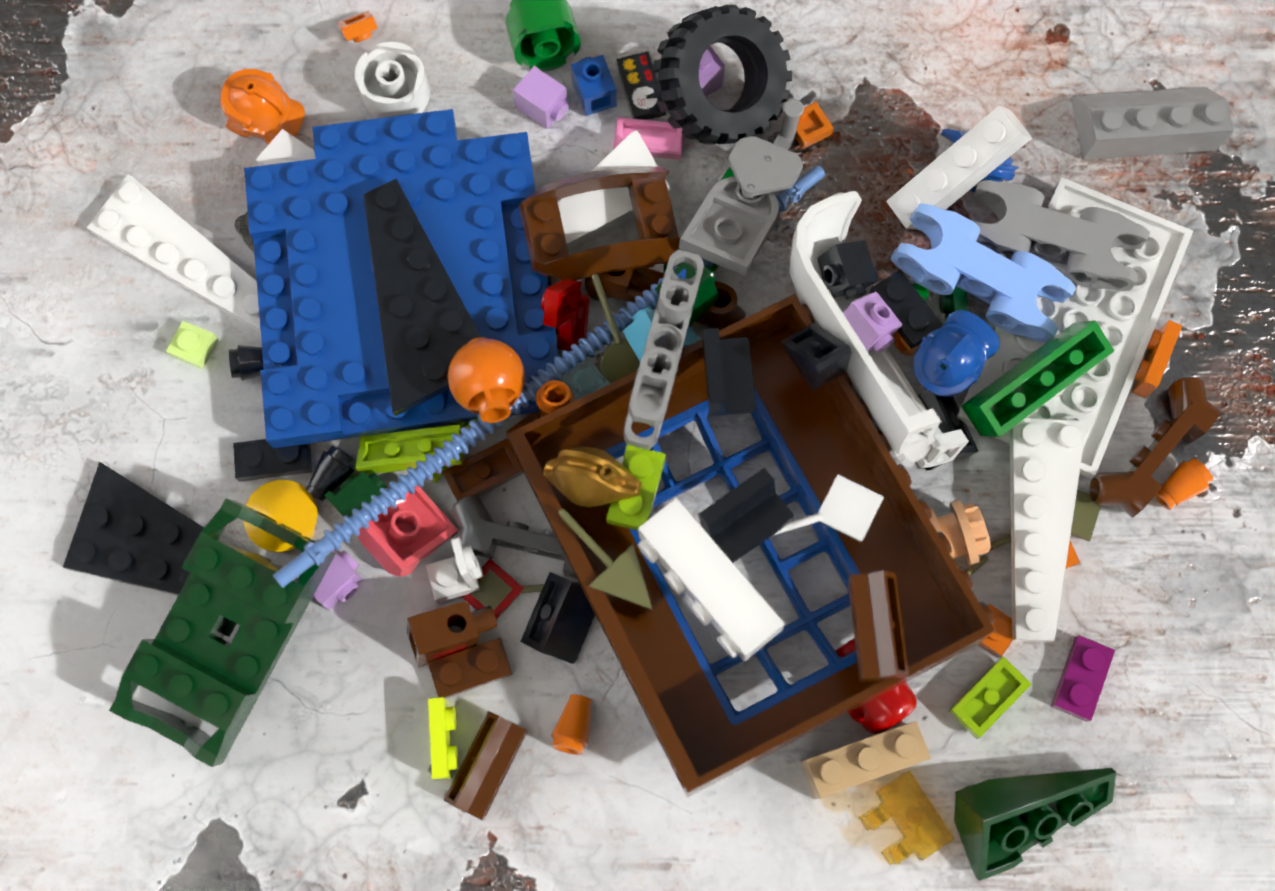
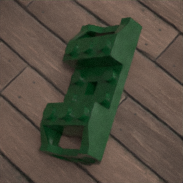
M227 498L198 536L181 567L190 572L188 579L155 639H142L122 674L115 700L109 709L110 712L119 717L150 728L181 745L194 758L210 767L221 765L226 759L336 555L332 551L329 552L323 563L319 566L316 564L312 565L300 574L299 578L296 577L282 588L272 575L283 568V566L275 565L265 556L250 553L222 538L221 535L226 526L239 518L291 544L302 552L305 551V545L316 541L301 535L302 533L281 523L279 525L276 520L255 509ZM239 624L240 627L232 642L225 641L223 639L224 635L230 637L236 625ZM140 685L219 729L210 737L206 732L195 726H186L183 719L132 700V697Z

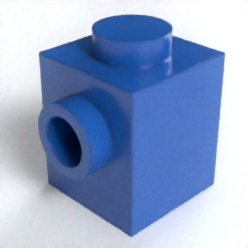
M604 55L594 58L585 57L577 63L571 64L572 83L585 116L617 107V88Z

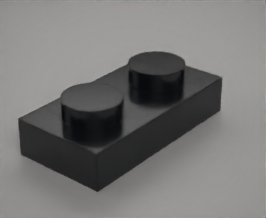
M901 269L870 289L869 294L877 292L902 323V326L897 331L911 350L923 341V337L943 326Z
M266 439L233 443L235 478L239 482L312 473L310 444L273 448Z

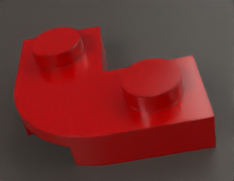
M564 279L545 290L541 301V308L544 311L543 325L556 328V334L558 335L557 348L570 352L572 344L579 345L580 338H587L589 296L581 294L580 287L582 282Z

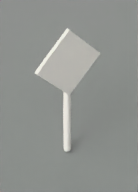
M837 475L817 514L794 520L774 535L820 521L862 542L884 497Z

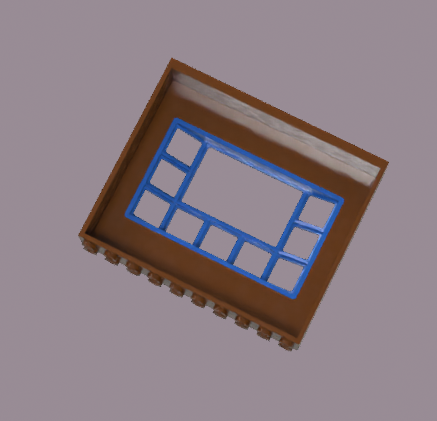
M796 294L719 330V339L743 337L749 339L756 411L751 413L762 440L729 457L723 455L707 420L709 408L702 339L683 348L681 351L659 434L660 438L695 421L714 463L680 481H676L665 460L661 475L665 488L657 492L653 508L716 476L722 477L730 492L739 485L732 472V468L764 452L770 453L790 488L789 491L779 495V497L786 505L797 502L806 517L819 512L837 475L884 497L862 542L818 521L810 524L818 538V542L784 559L779 557L769 538L759 545L797 613L798 619L784 626L779 634L751 656L759 660L776 687L777 692L741 711L735 710L716 676L738 665L743 660L739 655H736L734 658L728 655L712 664L707 661L657 563H651L639 549L637 544L641 540L639 539L638 531L607 523L606 519L611 503L592 507L577 505L563 495L543 475L546 463L557 458L561 450L574 447H592L607 452L615 459L625 454L627 444L623 431L638 370L507 434L515 457L687 798L978 645L996 631L992 625L995 622L992 612L984 602L979 603L971 590L973 582L964 567L956 565L950 554L952 553V547L943 532L937 533L930 521L932 515L927 503L921 497L917 498L909 486L911 485L909 473L902 464H896L890 454L892 449L889 442L881 431L877 432L870 420L872 418L871 413L865 402L861 398L858 399L851 388L852 382L847 372L817 390L812 391L784 350L780 341L812 323L815 324L810 309L806 304L800 303ZM634 421L631 425L633 433L639 437H648L654 432V427L645 423ZM658 442L649 449L662 453ZM560 509L566 510L613 562L632 544L634 545L652 609L589 586L608 567L559 516L558 511ZM821 553H826L844 583L848 594L812 612L807 608L788 570ZM882 570L896 573L909 677L860 682L856 651L845 657H840L819 628L818 623L851 606L848 586L850 575ZM801 631H807L829 664L793 684H788L767 652V649Z

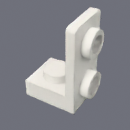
M459 537L451 539L454 557L426 565L434 599L437 603L481 590L478 578H482L484 575L477 555L474 556L471 546H464Z

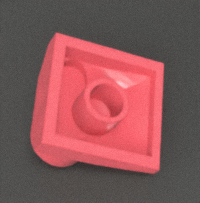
M419 486L414 488V494L406 493L405 501L397 500L396 508L388 507L387 515L380 513L378 515V522L371 520L368 523V529L360 528V535L357 536L359 541L379 564L394 576L400 577L411 574L418 563L445 544L459 531Z

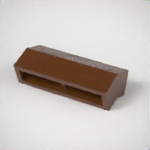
M882 570L850 575L848 586L860 682L909 677L896 573Z
M488 711L443 801L480 820H485L528 730Z

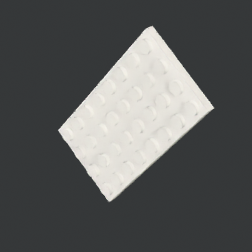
M1061 177L1047 209L1080 218L1081 211L1084 208L1099 207L1120 213L1150 231L1148 241L1141 249L1111 248L1113 257L1119 263L1134 269L1139 274L1137 283L1130 291L1091 289L1073 283L1076 287L1073 296L1069 297L1064 303L1053 302L1041 296H1037L1036 299L1041 313L1056 323L1058 327L1056 335L1073 323L1096 320L1115 351L1026 417L1086 421L1087 427L1080 475L1092 479L1096 476L1193 230ZM1038 256L1051 263L1064 275L1067 264ZM995 326L994 332L1000 341L999 350L994 356L986 360L978 381L968 388L961 405L1045 343L1010 334ZM960 406L957 414L958 419H961L966 425L975 428ZM1008 430L1002 436L995 438L1010 444V431Z

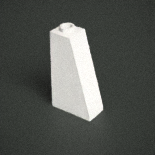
M638 130L630 133L591 172L615 168L655 167L658 165ZM666 181L668 193L670 195L671 188ZM628 187L580 193L564 197L558 202L568 252L635 218Z

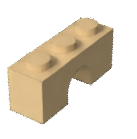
M914 721L801 761V765L813 798L820 799L927 761L931 757L918 723Z

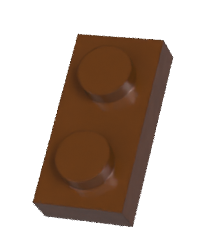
M508 438L463 460L461 465H454L442 471L457 502L469 495L480 497L524 474Z
M501 638L428 662L438 698L444 697L447 699L513 675Z

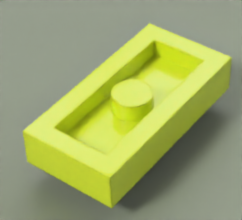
M444 697L428 699L432 779H453L452 770L458 769L459 765L457 746H451L450 730H456L455 707H449V701Z

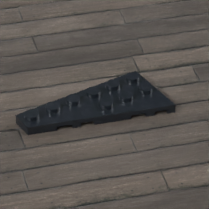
M394 179L363 195L392 412L396 417L449 390L448 370L451 360L460 348L472 339L481 337L400 184L397 179Z
M99 462L63 568L178 596L190 575L189 571L181 567L204 527Z

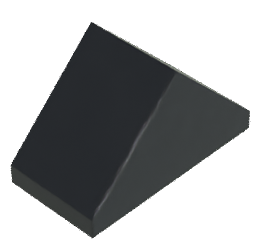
M814 323L780 341L812 391L846 373L852 354L850 346Z

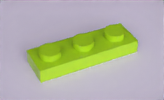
M452 425L361 436L355 469L360 474L363 471L369 474L371 471L385 473L404 471L408 467L415 469L418 460L424 462L426 454H435V447L443 448L444 440L451 442L452 434L460 435L462 426ZM459 453V460L451 459V465H461L464 453Z

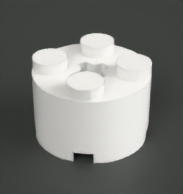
M383 42L376 45L377 49L369 54L366 51L359 58L355 67V80L364 106L372 118L417 114L425 110L430 98V88L424 65L412 48L398 42Z

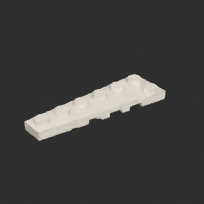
M127 174L87 226V229L98 238L261 332L257 281L135 178Z
M1025 418L1009 430L1012 641L1049 643L1055 641L1087 427L1086 421Z

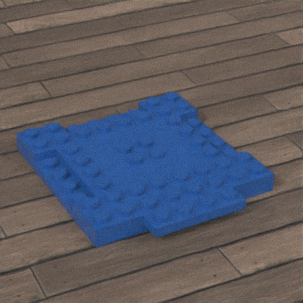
M453 109L315 126L312 127L315 159L244 168L249 234L253 238L263 354L264 370H260L265 434L266 441L273 448L448 425L478 419V414L464 409L455 400L450 389L396 417L392 412L363 194L394 179H397L481 337L499 340L510 346L518 354L524 366L526 383H529L530 376H538L537 372L539 369L545 371L547 363L554 364V358L558 357L555 328L543 325L544 311L541 308L543 294L549 288L548 277L532 271L519 208L520 202L535 192L527 132L458 140ZM529 400L528 408L520 407V414L540 412L536 401Z

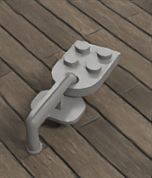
M790 99L785 102L783 106L785 115L781 131L773 144L753 136L744 137L736 143L728 159L734 176L720 180L710 189L680 238V249L698 254L705 260L746 276L775 225L779 205L774 192L792 188L802 171L803 163L801 158L794 152L789 151L794 141L799 118L804 111L801 101Z

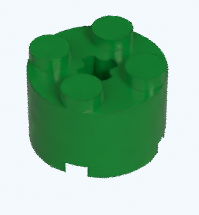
M512 0L510 2V10L507 13L505 25L515 60L520 66L523 63L529 65L530 70L535 66L543 72L551 71L567 63L566 58L572 52H574V56L578 53L581 41L571 7L567 0Z

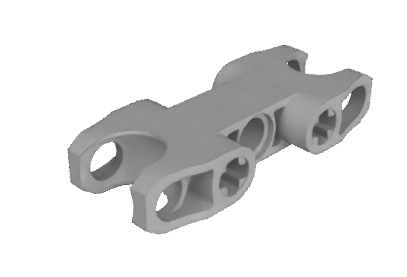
M983 180L977 184L972 199L979 205L993 210L999 222L986 224L973 221L981 231L976 242L1011 260L1014 253L1024 251L1067 264L1064 276L1075 284L1091 289L1130 291L1137 283L1139 274L1134 269L1119 263L1113 257L1111 248L1141 249L1148 241L1150 231L1144 226L1126 218L1120 213L1099 207L1084 208L1081 211L1080 218L1042 207L1044 200L1042 192L1016 182Z
M677 250L669 258L630 399L629 411L623 431L627 445L649 450L658 441L704 264L701 256L698 254ZM679 263L690 264L695 270V276L687 280L681 279L675 275L673 268ZM634 421L653 426L654 432L648 437H639L633 433L631 425Z

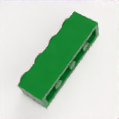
M1096 320L1073 323L965 402L961 407L980 436L1000 437L1115 351Z

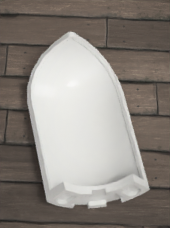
M856 191L836 193L810 206L794 231L789 270L798 299L801 304L808 306L816 325L850 346L852 354L846 372L852 382V387L859 398L867 405L872 419L886 437L899 462L908 468L915 464L914 462H917L920 468H927L953 461L969 442L962 430L959 429L947 433L940 431L938 426L941 420L933 408L929 410L925 408L889 350L885 349L880 353L873 350L868 353L844 316V311L857 299L846 300L845 296L833 298L822 280V273L817 258L836 244L845 243L851 220L862 201Z

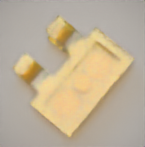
M910 770L905 771L875 791L881 803L859 816L867 831L875 830L888 821L890 817L900 830L903 837L880 851L889 865H898L913 852L919 861H923L955 839Z

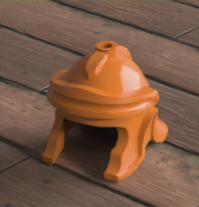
M257 69L239 70L227 78L221 90V109L229 118L226 128L235 134L249 138L250 135L262 138L267 145L271 143L282 129L294 137L298 134L304 121V106L300 102L288 97L280 84L274 80L272 73Z

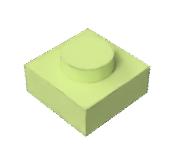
M182 320L166 352L173 358L202 369L218 337L212 332Z

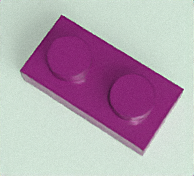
M1081 635L1074 637L1050 707L1085 722L1092 721L1115 650Z

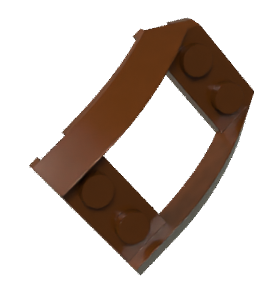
M655 166L615 168L584 173L546 184L521 201L519 208L532 271L545 277L549 274L561 281L564 279L577 281L591 277L594 274L600 275L622 270L652 268L655 264H667L674 252L682 250L679 248L681 237L678 235L665 180L670 171ZM628 187L640 240L609 244L569 255L557 200L590 191Z

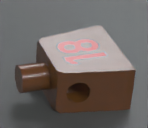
M467 601L407 618V635L418 668L428 665V662L477 646L479 633L497 627L496 618L491 606L471 612ZM459 626L463 631L455 633L449 627Z

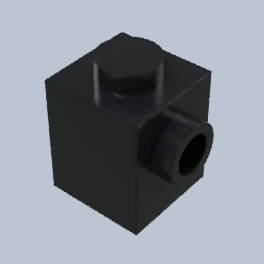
M865 240L836 244L817 258L822 273V280L833 298L845 296L846 300L859 298L867 293V287L878 281Z

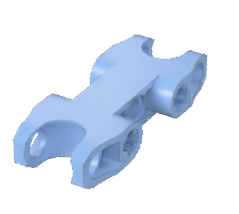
M920 203L915 208L909 220L914 227L927 235L930 240L931 249L925 250L909 243H900L890 258L899 269L904 271L917 284L934 293L950 295L955 286L987 302L990 304L986 313L988 321L1010 334L1044 343L1055 337L1058 327L1053 320L1041 313L1036 299L1037 296H1041L1053 302L1064 303L1069 297L1073 296L1076 289L1070 279L1060 273L1051 263L1029 252H1016L1011 260L976 242L981 232L980 228L976 223L956 212Z

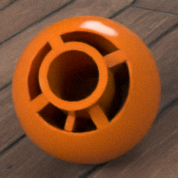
M478 337L469 341L454 355L448 370V384L453 397L464 409L480 415V419L483 422L495 423L510 416V407L517 402L525 385V370L520 357L510 346L499 340Z

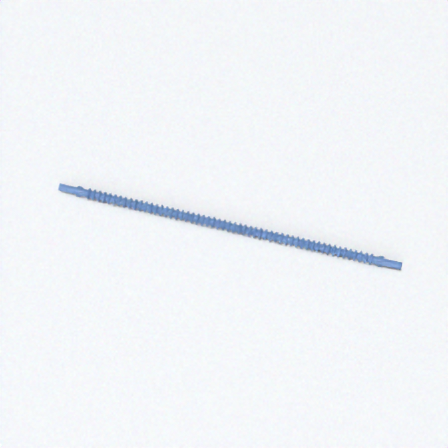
M815 166L799 178L792 188L782 190L780 194L774 193L779 205L777 217H779L780 212H786L788 204L798 202L805 191L825 177V172L820 166ZM702 258L704 266L712 268L713 263ZM664 278L659 279L658 285L663 281ZM657 284L651 285V291L644 290L643 297L636 296L635 303L628 302L627 309L620 308L619 315L613 314L619 332L623 333L622 331L633 322L632 316L646 307L656 309L659 298L655 290L658 286ZM607 320L603 321V327H595V333L588 332L587 339L580 338L579 345L572 344L570 352L564 350L562 358L555 357L554 364L547 363L545 371L539 369L537 377L530 376L529 383L525 382L521 396L510 407L511 414H520L521 406L528 408L529 400L535 402L536 393L544 383L551 380L562 381V375L570 376V369L578 370L579 362L585 364L587 356L593 358L595 357V350L600 352L603 350V344L610 345L613 335ZM510 414V416L507 417L505 420L511 421V419H512L511 414ZM478 415L477 422L470 421L468 429L462 427L460 435L452 434L451 442L444 440V447L441 449L435 447V454H426V460L424 462L418 460L415 469L408 467V474L405 476L399 474V481L396 483L390 481V487L387 490L380 488L381 494L379 496L371 495L372 501L370 503L362 502L363 508L361 510L353 509L351 517L343 516L344 522L342 524L334 523L335 529L333 531L325 530L323 538L316 542H309L304 546L305 551L272 576L283 588L312 565L316 564L319 566L333 549L341 550L340 544L342 542L350 543L351 535L359 536L360 528L368 529V523L371 520L378 522V515L380 513L387 515L388 507L396 508L397 500L405 501L406 493L414 494L416 486L424 487L423 481L425 479L433 480L432 474L434 472L441 474L442 466L450 467L451 459L459 460V453L467 454L470 445L476 447L477 440H485L487 432L493 434L495 426L502 427L503 420L495 423H486Z

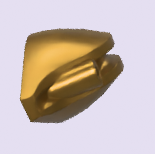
M574 447L561 450L557 458L546 463L543 471L544 477L570 501L586 507L604 505L639 496L642 483L612 455L592 447Z

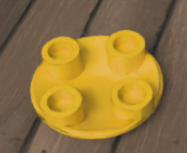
M291 480L271 481L259 487L248 499L246 506L273 518L279 525L281 523L302 533L301 535L312 539L317 523L318 509L314 497L306 491L303 485ZM243 521L248 537L258 547L271 552H286L295 549L291 544Z

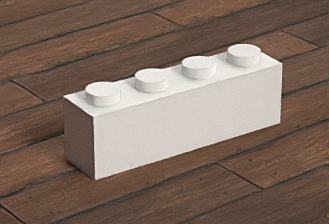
M997 106L886 202L906 229L919 230L912 225L909 219L920 203L930 204L946 210L1030 141L1032 137L1011 110Z
M677 498L638 528L639 539L641 540L637 544L639 549L651 563L658 560L667 570L664 578L677 594H681L684 591L694 602L690 608L700 622L705 626L711 622L721 634L717 640L729 656L734 658L736 655H739L745 662L782 631L785 623Z

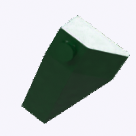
M1112 768L995 778L956 791L954 822L974 876L981 881L1014 868L1023 862L1021 854L1037 843L1044 848L1053 842L1052 835L1066 824L1076 827L1112 803L1117 772Z

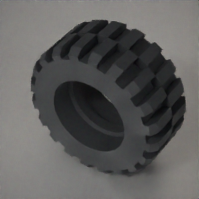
M730 4L720 7L714 6L682 18V23L673 25L667 32L669 39L661 41L657 52L662 57L653 63L652 71L658 73V81L652 82L654 93L660 92L662 100L657 102L660 111L669 112L671 115L667 122L674 129L683 128L681 132L686 138L690 140L698 139L699 143L708 145L735 144L744 137H755V134H763L771 126L769 121L778 120L782 114L783 109L779 105L788 101L790 90L786 89V84L792 81V70L787 71L786 61L791 60L788 50H783L780 45L784 41L780 32H772L769 29L772 26V22L765 16L755 18V10L748 7L739 9L737 5ZM718 42L728 46L736 53L744 70L742 94L736 104L728 110H720L712 105L705 97L699 81L701 58L711 44Z

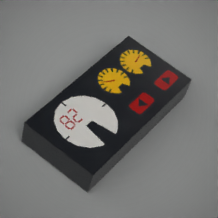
M649 51L617 58L616 65L632 119L648 120L665 116L666 112H661L657 102L662 100L660 92L654 93L652 82L658 80L656 73L652 71L653 63Z

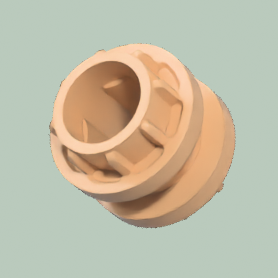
M960 500L950 502L951 513L936 517L933 508H929L932 515L930 521L937 533L943 532L952 547V553L950 554L953 559L965 556L968 564L972 565L979 563V555L990 551V538L982 513L977 505L975 506L972 503L963 505Z

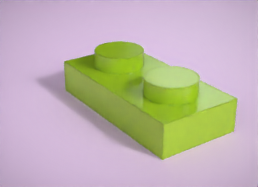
M627 445L622 465L642 483L639 496L610 504L606 519L608 524L638 531V528L650 519L666 460L665 453Z
M1003 656L948 711L976 739H979L1032 684Z

